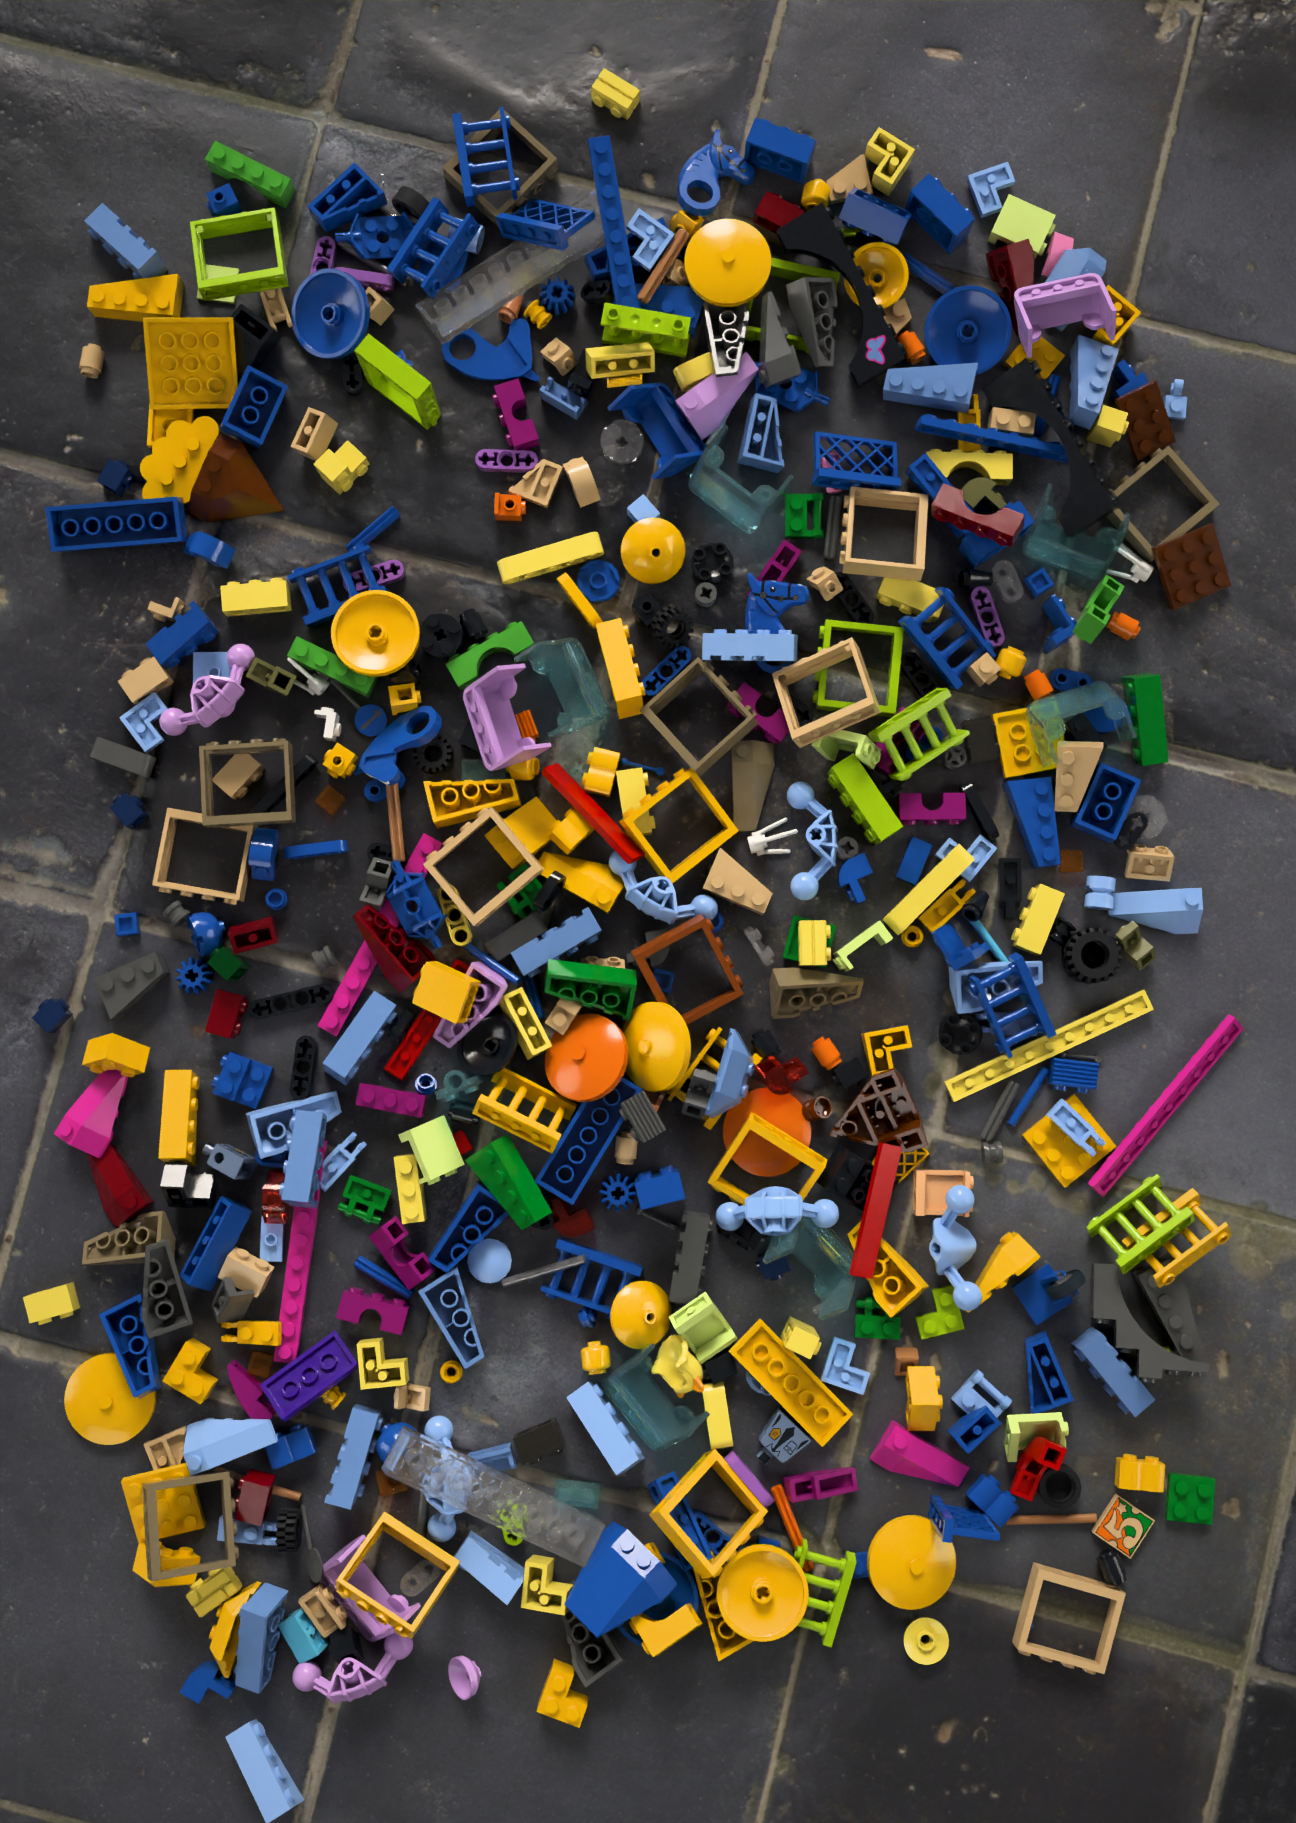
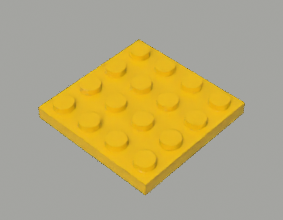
M233 317L143 318L150 409L228 408L238 387Z

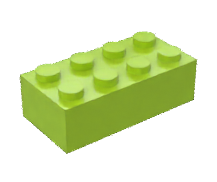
M854 753L831 767L827 773L829 784L833 789H838L841 794L839 796L841 802L845 807H850L853 812L851 814L853 820L857 825H862L865 830L864 836L870 844L873 842L875 846L903 827Z

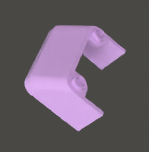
M1088 273L1022 287L1014 293L1019 338L1027 358L1032 357V343L1041 338V329L1083 321L1084 326L1090 330L1105 328L1110 341L1115 340L1116 308L1102 278L1098 274Z
M525 664L496 666L466 687L463 693L464 704L483 763L490 771L533 759L552 747L551 743L536 744L530 737L522 739L509 699L517 691V683L514 676L526 668Z
M363 1534L350 1541L323 1564V1577L320 1582L325 1588L328 1587L332 1591L334 1600L345 1609L347 1616L361 1634L370 1642H375L396 1633L395 1628L388 1623L387 1625L380 1623L375 1618L376 1615L370 1611H362L357 1607V1602L351 1598H343L337 1593L335 1588L336 1580L361 1546V1542L366 1539ZM363 1561L348 1581L349 1584L404 1621H407L421 1607L419 1603L409 1607L407 1599L402 1595L393 1594L390 1596Z

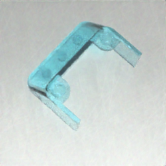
M724 424L703 451L689 476L688 486L694 494L744 532L753 533L760 528L790 490L794 476L790 474L778 491L769 485H761L753 494L719 469L724 461V452L720 446L727 439L728 426Z
M1048 483L1032 519L1035 522L1025 536L1022 546L1024 555L1090 581L1101 580L1127 534L1130 513L1126 512L1117 530L1111 527H1102L1096 532L1094 538L1083 533L1075 537H1068L1063 527L1054 523L1057 512L1052 505L1048 504L1052 484Z
M570 637L536 642L514 657L515 662L530 660L531 667L535 672L541 675L548 674L564 712L558 715V727L548 733L549 738L570 734L602 720L610 714V707L583 646L576 638Z
M1096 681L1036 700L1028 705L1026 714L1043 767L1058 763L1052 741L1064 735L1065 724L1063 719L1103 706L1105 715L1114 722L1120 743L1137 737L1126 703L1108 683Z
M802 1216L791 1233L771 1237L763 1262L768 1264L790 1253H793L816 1277L813 1288L814 1293L823 1302L818 1316L820 1321L848 1310L858 1276L849 1274L854 1253L831 1228H820L813 1223L811 1218Z
M652 1343L633 1354L602 1381V1387L648 1447L659 1452L689 1438L710 1414L706 1411L695 1417L693 1411L687 1406L678 1405L674 1407L648 1374L652 1369L651 1359L648 1354L656 1347Z

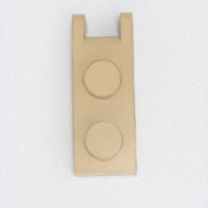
M282 288L260 291L270 326L277 332L275 323L286 320L289 328L293 327Z

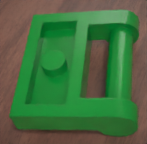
M823 493L785 494V539L824 538V530L822 529ZM807 503H813V530H807Z

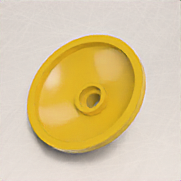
M883 242L869 243L854 252L855 258L853 261L856 266L860 265L865 274L863 279L867 286H872L876 295L874 297L876 304H881L883 309L890 307L901 298L908 284L909 270L904 256L897 248ZM880 275L882 277L881 281L878 283L874 282L875 276ZM844 278L845 289L849 297L860 306L854 290Z
M646 518L636 522L627 530L621 543V559L625 569L631 576L643 583L658 584L669 580L680 570L685 558V543L680 531L672 523L661 518ZM655 548L659 550L657 556L652 555V551Z
M635 1281L626 1285L616 1295L611 1307L610 1321L615 1336L622 1344L633 1349H647L656 1345L669 1329L671 1323L669 1316L672 1315L671 1303L665 1291L655 1283ZM650 1313V1319L647 1320V1315Z

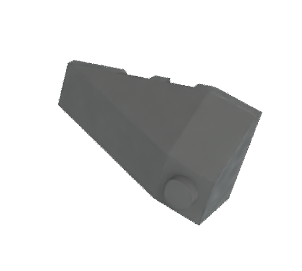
M804 277L786 284L789 307L815 367H832L834 365L835 349L832 331L833 327H836V319L833 318L838 301L834 278Z
M772 291L767 292L762 297L759 379L762 384L764 383L765 389L789 383L802 374L794 346H789L787 342V328L780 325L781 313Z
M703 302L702 319L715 376L738 375L749 320L747 303L734 307H721Z
M168 1239L145 1246L142 1320L148 1339L193 1324Z
M574 1579L568 1584L574 1585L576 1580ZM570 1610L565 1616L561 1615L567 1632V1642L571 1649L572 1664L585 1688L611 1673L629 1659L612 1631L596 1638Z

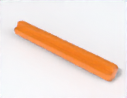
M777 1484L771 1487V1492L795 1550L797 1545L801 1546L803 1537L781 1484ZM805 1560L802 1568L803 1572L813 1570V1562Z

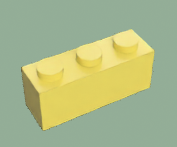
M649 342L585 349L586 370L592 379L655 372V351Z
M884 577L875 598L879 599V602L883 605L898 607L902 613L908 615L913 613L918 616L939 596L934 591L935 588L916 580ZM943 606L924 622L935 623Z
M272 578L269 582L250 580L246 584L228 582L227 585L220 586L222 612L227 617L292 611L290 585L283 578Z
M642 767L616 771L622 814L631 807L635 810L641 805L639 801L646 796L645 786H649L648 775L643 773ZM649 809L633 821L643 836L652 835V829L656 828L654 815H649Z
M1038 884L1035 888L1032 887L1027 896V899L1030 900L1028 906L1022 909L1019 919L1022 920L1020 926L1014 929L1011 940H1014L1013 947L1035 956L1041 955L1065 893L1043 884Z
M520 987L502 996L499 1005L504 1015L515 1025L518 1043L527 1060L551 1048L552 1044L523 988Z
M414 1153L397 1155L394 1157L402 1224L423 1222L428 1217L423 1183L419 1184L418 1182L422 1178L421 1169Z
M789 1316L780 1336L785 1348L811 1359L812 1355H817L820 1349V1337L814 1327Z

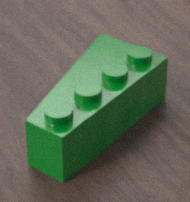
M1142 673L1122 676L1130 736L1133 743V760L1136 761L1137 765L1141 766L1169 762L1160 674Z
M548 959L544 992L571 1002L573 1000L582 1002L583 1006L589 1008L593 1006L604 1010V1013L609 1015L614 1013L622 1016V1019L630 1021L637 986L636 970Z
M509 1134L489 1143L465 1159L466 1163L521 1230L552 1213Z

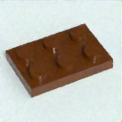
M1152 380L1114 399L1117 409L1128 413L1126 421L1129 424L1125 434L1134 460L1138 461L1154 453L1157 449H1162L1176 442L1157 381Z

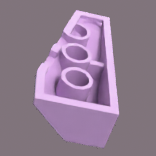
M747 352L741 355L738 375L716 377L714 373L676 400L677 407L701 440H704L721 426L726 416L733 409L735 403L759 371Z
M481 961L472 962L466 972V975L481 981L467 1022L455 1024L442 1018L432 1036L448 1048H452L499 1004L508 987L504 977Z

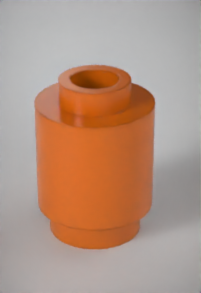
M906 331L897 338L899 340L897 343L901 342L905 348L906 355L904 356L907 362L915 365L925 358V348L915 332L909 333V331Z
M1114 611L1106 624L1110 632L1127 641L1130 638L1135 639L1141 629L1138 626L1139 621L1122 612L1117 613Z
M1040 669L1024 677L1025 685L1034 701L1039 700L1042 703L1052 697L1051 692L1054 689L1045 673H1041Z
M822 1036L812 1043L814 1047L811 1051L822 1067L825 1066L827 1070H830L842 1061L839 1057L841 1054L829 1037L824 1039Z

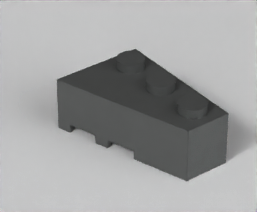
M153 952L94 978L110 1019L119 1020L128 1009L137 1004L147 992H150L167 977L170 971L163 954Z

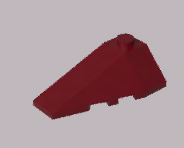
M1029 239L1003 246L985 254L993 282L997 281L1001 291L998 294L1001 300L1004 299L1008 305L1011 323L1017 336H1019L1014 305V293L1019 288L1033 285L1034 277L1033 248L1030 245Z
M367 904L352 916L381 971L398 993H401L421 976V969L426 962L438 961L418 939L414 941L408 937L404 929L394 927L390 924L387 917Z
M110 1142L101 1158L87 1153L103 1210L116 1228L154 1202L112 1142Z

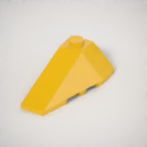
M1014 1231L1012 1233L1008 1232L1001 1237V1243L997 1245L975 1284L982 1293L980 1304L990 1298L992 1295L991 1290L994 1288L995 1290L1002 1289L1007 1285L1011 1275L1016 1274L1019 1276L1041 1257L1018 1233Z

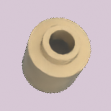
M96 344L83 346L79 365L81 375L96 379L101 374L105 352L101 350L100 346Z
M621 1131V1135H616L614 1153L616 1163L631 1165L634 1163V1159H636L638 1141L635 1140L630 1131Z

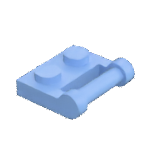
M978 1369L951 1399L967 1414L986 1405L997 1418L1010 1406L1012 1400L1007 1395L1004 1396L983 1377L984 1374ZM975 1384L980 1385L998 1402L997 1405L993 1407L972 1387Z

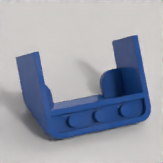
M663 383L629 385L607 407L609 411L622 410L625 419L629 422L641 423L657 448L661 457L657 460L658 470L651 476L653 480L672 477L701 459L707 453V447L703 440L700 439L676 405V398Z

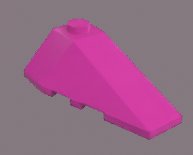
M107 1070L99 1073L65 1114L54 1135L75 1148L101 1158L113 1138L114 1131L112 1129L115 1118H118L119 1115L117 1110L120 1098L124 1096L128 1077L121 1075V1072L118 1070Z
M894 1420L890 1422L869 1458L890 1472L959 1487L970 1468L912 1431H908L907 1428Z

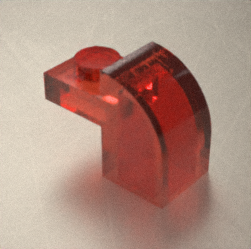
M772 1055L755 1065L754 1068L763 1084L772 1093L777 1095L791 1093L793 1091L791 1084L809 1074L807 1067L797 1057L781 1065Z
M269 1171L266 1185H263L262 1215L264 1223L287 1224L290 1205L281 1200L282 1196L279 1195L280 1185L285 1180V1174L282 1171Z
M556 1196L551 1199L550 1209L555 1218L557 1216L560 1218V1220L553 1223L554 1228L559 1233L568 1237H578L595 1229V1224L586 1206L569 1214L560 1197Z

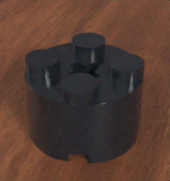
M442 613L431 614L427 616L420 626L419 642L424 652L431 659L438 662H447L449 658L462 652L465 644L464 634L460 624L452 616ZM442 634H444L446 639L442 638L441 641H439L438 636L441 637Z

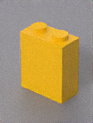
M438 961L426 962L420 972L419 984L414 989L412 1003L455 1024L466 1023L481 981Z

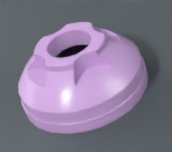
M460 1655L452 1658L448 1665L451 1686L459 1698L467 1700L474 1696L478 1690L481 1677L480 1668L474 1661Z

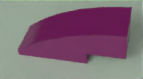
M784 539L757 580L783 582L803 551Z
M234 1359L229 1363L227 1369L234 1392L243 1409L251 1419H271L277 1412L262 1397L264 1391L260 1386L261 1383Z
M854 1467L825 1469L783 1477L785 1495L787 1500L792 1503L812 1498L819 1500L858 1490Z

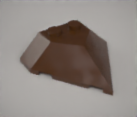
M221 433L209 449L192 488L188 514L210 523L285 511L247 452L244 444Z
M895 1068L874 1074L828 1134V1136H842L850 1138L851 1141L878 1146L879 1142L902 1147L901 1151L906 1153L928 1146L921 1115L904 1077Z

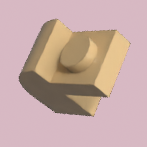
M583 457L571 459L563 464L564 471L571 483L580 508L601 500L591 470Z
M560 998L545 1024L564 1035L582 1009L583 1003L576 1000L571 1002Z

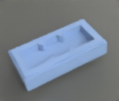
M261 1216L260 1259H264L267 1262L283 1261L285 1216Z

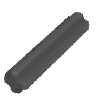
M831 496L829 500L824 559L834 560L836 557L842 498L839 496Z
M1010 1080L1007 1082L980 1135L985 1141L991 1142L1020 1088V1085Z

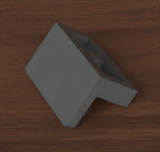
M232 1277L223 1278L211 1304L217 1323L242 1320L255 1295L254 1291L237 1292Z

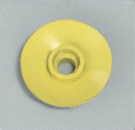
M924 1617L916 1619L907 1627L903 1643L907 1654L912 1660L919 1664L930 1665L940 1661L945 1656L949 1647V1637L946 1629L939 1621ZM923 1635L929 1636L926 1642L921 1641Z

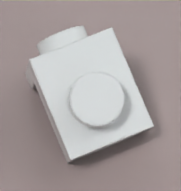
M321 707V710H315L314 714L318 718L326 719L323 737L327 741L336 742V737L341 734L340 716L332 708Z

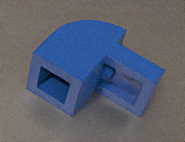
M1123 359L1112 370V374L1122 387L1115 391L1110 399L1116 406L1114 399L1148 383L1145 373L1142 372L1136 376L1133 367Z
M197 531L196 533H191L190 537L186 540L183 552L189 556L201 558L216 567L228 569L236 549L213 536Z
M256 828L249 849V865H251L252 879L274 881L275 857L279 850L278 830Z
M865 853L847 860L840 867L837 874L838 888L847 885L846 894L850 902L854 901L855 905L866 900L857 880L873 873Z
M206 1661L199 1664L192 1671L179 1693L199 1704L208 1689L228 1699L236 1685L231 1676L225 1678L223 1674L218 1672L220 1668L216 1661Z

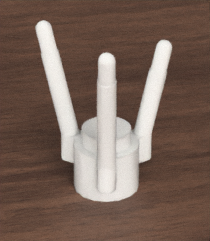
M1112 537L1111 540L1120 547L1117 548V552L1134 563L1130 570L1133 575L1109 569L1106 570V573L1132 580L1135 583H1138L1139 580L1145 582L1151 575L1154 567L1141 559L1117 538Z
M287 658L297 670L308 678L306 683L309 686L296 679L293 684L308 691L312 696L315 694L320 696L330 685L326 675L317 672L318 675L315 673L311 675L292 658Z
M783 818L759 831L752 832V836L747 837L751 854L757 852V856L764 854L790 853V849L764 848L768 847L767 842L796 834L798 832L797 829L769 837L762 835L787 822L788 819Z

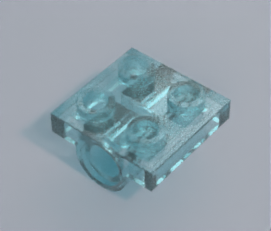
M452 1070L444 1077L445 1088L435 1091L437 1100L444 1099V1102H448L460 1097L459 1092L465 1091V1094H469L479 1090V1085L484 1082L482 1076L477 1075L470 1078L469 1074L464 1070ZM455 1075L460 1076L462 1079L460 1087H456L453 1084Z

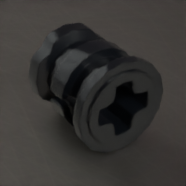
M1058 917V923L1052 926L1053 930L1049 933L1048 938L1063 946L1065 944L1064 940L1070 937L1069 933L1071 931L1075 932L1076 928L1067 920Z

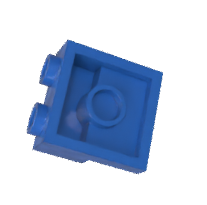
M229 1052L228 1055L225 1054L220 1062V1067L223 1068L220 1076L216 1075L211 1084V1087L214 1088L213 1094L258 1109L274 1067L236 1052Z

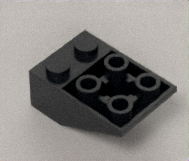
M240 304L230 316L233 317L238 384L247 366L249 365L256 369L280 340L272 326L243 304Z
M838 1144L816 1183L864 1211L874 1165ZM896 1179L894 1181L893 1190L899 1182Z

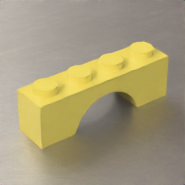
M940 449L926 451V454L946 478L957 469L970 468L980 473L982 477L995 481L996 486H1009L1013 479V454H1007L1006 451H995L994 453H985L983 450H975L969 453L959 449L951 450L950 452H942Z

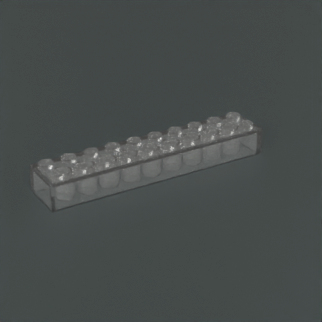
M596 190L570 205L571 207L594 211L595 218L567 239L569 247L562 251L516 240L441 288L434 299L427 297L416 304L415 307L425 326L442 345L451 341L461 332L470 329L478 321L487 318L492 312L507 305L508 302L517 296L523 295L534 285L543 282L545 278L560 271L562 267L577 260L581 255L596 248L598 244L603 242L604 235Z
M404 1425L381 1467L387 1476L584 1568L606 1526L599 1518Z

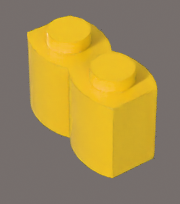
M594 747L593 752L589 751L586 763L590 765L588 773L584 772L581 785L585 786L584 790L586 792L610 798L620 760V753Z
M573 806L565 813L564 816L566 818L562 822L557 820L550 827L552 832L549 835V838L567 855L595 830Z
M1123 1454V1457H1116L1115 1486L1128 1490L1164 1492L1165 1464L1159 1461L1158 1457L1145 1456V1459H1137V1456L1132 1454Z

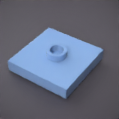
M193 652V684L198 678L208 675L230 677L232 668L227 662V652Z

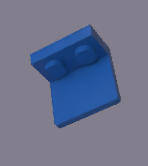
M1055 594L1050 596L1042 606L1056 628L1046 638L1047 642L1043 646L1046 654L1069 641L1075 635L1072 631L1077 623L1066 612L1063 600L1057 598Z
M950 921L932 932L934 943L941 948L945 955L946 963L954 971L990 950L987 942L980 945L978 942H975L966 948Z

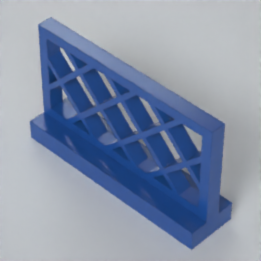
M537 199L529 200L512 214L501 212L496 216L502 237L562 251L569 247L567 239L595 218L594 211Z
M817 431L813 434L814 475L811 477L812 486L850 490L852 486L897 491L901 487V478H898L897 442ZM820 439L826 440L831 445L827 451L820 445ZM841 442L847 443L852 448L847 454L839 446ZM867 445L872 452L866 456L859 447ZM881 448L891 449V456L888 459L879 451ZM833 449L842 457L837 462L828 454ZM854 451L862 459L859 464H856L849 457ZM874 454L883 462L879 467L869 459ZM824 457L832 467L829 469L820 468V460ZM845 460L853 469L851 471H844L839 464ZM864 462L873 471L871 474L864 473L861 470L860 466ZM884 465L891 471V477L885 476L880 471Z
M930 1495L928 1518L942 1542L952 1543L953 1535L1000 1541L999 1531L983 1510L945 1505L940 1496Z

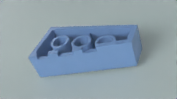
M296 1110V1115L292 1116V1138H289L287 1142L289 1156L283 1165L285 1180L284 1183H281L279 1195L282 1196L281 1200L290 1206L317 1209L318 1201L314 1200V1193L320 1187L317 1170H320L323 1160L319 1147H324L327 1116L322 1112Z
M1091 1326L1071 1343L1075 1348L1073 1353L1081 1362L1085 1360L1089 1364L1088 1371L1096 1380L1100 1378L1104 1382L1103 1389L1110 1397L1115 1395L1120 1401L1117 1403L1118 1407L1126 1415L1130 1413L1134 1417L1138 1416L1155 1401L1154 1397L1135 1375L1131 1374L1132 1370L1121 1358L1117 1357L1118 1352L1106 1341V1337Z
M355 1404L352 1408L344 1434L345 1444H342L337 1458L339 1466H336L330 1481L333 1484V1488L326 1495L324 1503L351 1510L358 1497L362 1498L366 1485L362 1484L364 1475L368 1476L372 1463L368 1459L370 1453L374 1454L377 1440L374 1437L376 1431L380 1432L384 1419L380 1417L382 1410L360 1404Z

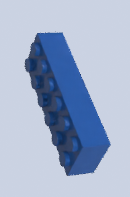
M182 497L45 507L51 552L186 542L188 539Z
M622 1077L618 1085L606 1096L595 1101L582 1102L535 1182L573 1205L624 1121L619 1112V1109L622 1108L620 1103L641 1092L642 1089Z

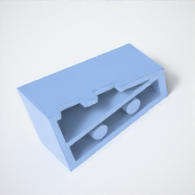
M470 1530L454 1555V1558L460 1561L459 1568L468 1571L508 1605L523 1583L525 1568Z

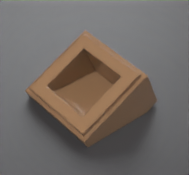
M896 1347L895 1375L906 1376L907 1366H918L919 1364L918 1350L911 1347Z

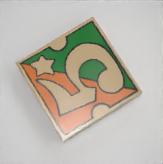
M1115 1493L1091 1531L1131 1559L1155 1520Z

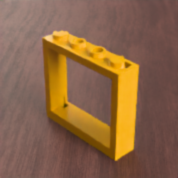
M682 768L674 773V779L668 783L666 780L656 787L658 792L653 796L648 794L639 801L641 805L635 810L633 807L629 808L622 814L624 818L619 821L630 838L645 853V858L657 874L667 877L672 884L739 831L692 768L686 770ZM688 779L724 828L669 871L633 821Z
M751 1112L711 1173L707 1183L715 1191L728 1195L734 1203L745 1205V1199L750 1195L723 1179L720 1175L749 1130H752L814 1169L798 1193L802 1197L803 1202L825 1169L827 1159Z
M713 1449L701 1456L649 1516L700 1577L705 1579L709 1577L715 1578L722 1572V1565L726 1561H730L737 1554L736 1549L739 1545L745 1544L750 1539L749 1533L753 1529H757L764 1522L763 1517L768 1511L718 1451ZM710 1467L716 1471L752 1514L711 1563L669 1514Z
M384 1511L336 1580L335 1588L337 1593L343 1598H351L357 1602V1607L362 1611H370L376 1615L375 1618L384 1625L388 1623L394 1627L395 1632L399 1636L412 1639L458 1570L460 1561ZM383 1531L446 1572L412 1625L348 1583Z

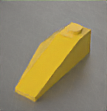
M545 851L538 860L545 869L540 875L548 879L554 871H558L566 876L564 889L609 914L625 887L622 877L613 873L607 864Z
M861 1221L847 1234L854 1250ZM881 1238L873 1278L866 1279L871 1285L875 1300L892 1318L918 1298L929 1285L900 1254Z

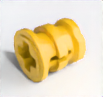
M536 299L526 308L523 316L530 317V321L533 324L536 323L538 329H543L552 319V314L547 313L544 306H539L540 301Z
M337 1385L320 1396L324 1399L323 1402L325 1404L329 1403L333 1410L346 1396L345 1392L341 1393L339 1391L340 1388Z

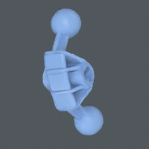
M802 781L795 782L789 787L787 800L793 808L807 809L817 818L807 829L806 838L811 849L821 859L809 872H801L795 875L791 881L790 888L792 894L797 899L809 900L817 894L819 889L818 881L831 867L836 866V855L839 851L836 834L838 828L834 823L833 812L827 810L814 799V789L810 784Z
M616 851L610 855L609 867L613 873L622 877L627 891L625 899L634 904L637 909H641L645 914L653 916L656 920L659 919L667 922L669 925L674 924L675 920L689 917L694 918L699 914L705 919L709 918L710 921L715 918L718 912V905L713 897L705 894L698 895L692 900L691 904L677 906L676 892L670 879L659 876L637 883L633 872L637 861L627 864Z
M955 1185L946 1194L945 1200L948 1207L941 1218H935L933 1221V1235L929 1244V1251L935 1260L937 1274L945 1275L954 1287L953 1300L956 1306L962 1310L971 1311L976 1309L981 1303V1290L976 1284L964 1281L957 1270L969 1261L975 1253L976 1241L969 1230L957 1223L955 1219L958 1214L967 1213L972 1209L975 1198L973 1192L968 1187Z
M771 1186L748 1196L745 1199V1205L739 1206L733 1202L723 1203L717 1209L715 1217L717 1224L726 1231L738 1229L744 1219H746L761 1234L781 1236L791 1233L802 1216L811 1218L813 1223L820 1228H830L839 1219V1209L831 1200L821 1199L814 1204L802 1202V1197L791 1189Z
M434 1416L426 1423L424 1432L426 1439L431 1444L438 1446L442 1459L425 1472L422 1479V1488L426 1500L439 1511L430 1518L427 1526L428 1533L433 1540L446 1542L456 1532L454 1516L455 1514L462 1513L465 1509L468 1493L472 1485V1476L463 1456L455 1455L450 1439L453 1435V1425L451 1421L444 1416Z

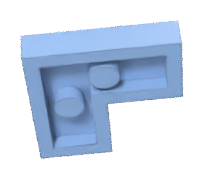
M1008 162L970 174L966 179L981 218L1001 212L1003 207L997 191L1012 186L1015 183Z
M640 208L626 227L627 230L643 240L632 256V260L650 272L675 235V233Z
M156 692L150 694L119 717L146 753H149L165 741L152 724L168 709Z
M980 834L966 850L975 860L960 876L969 883L996 851L997 847ZM949 837L936 852L935 856L942 860L958 844Z
M834 1336L820 1380L864 1395L870 1372L850 1366L856 1344Z

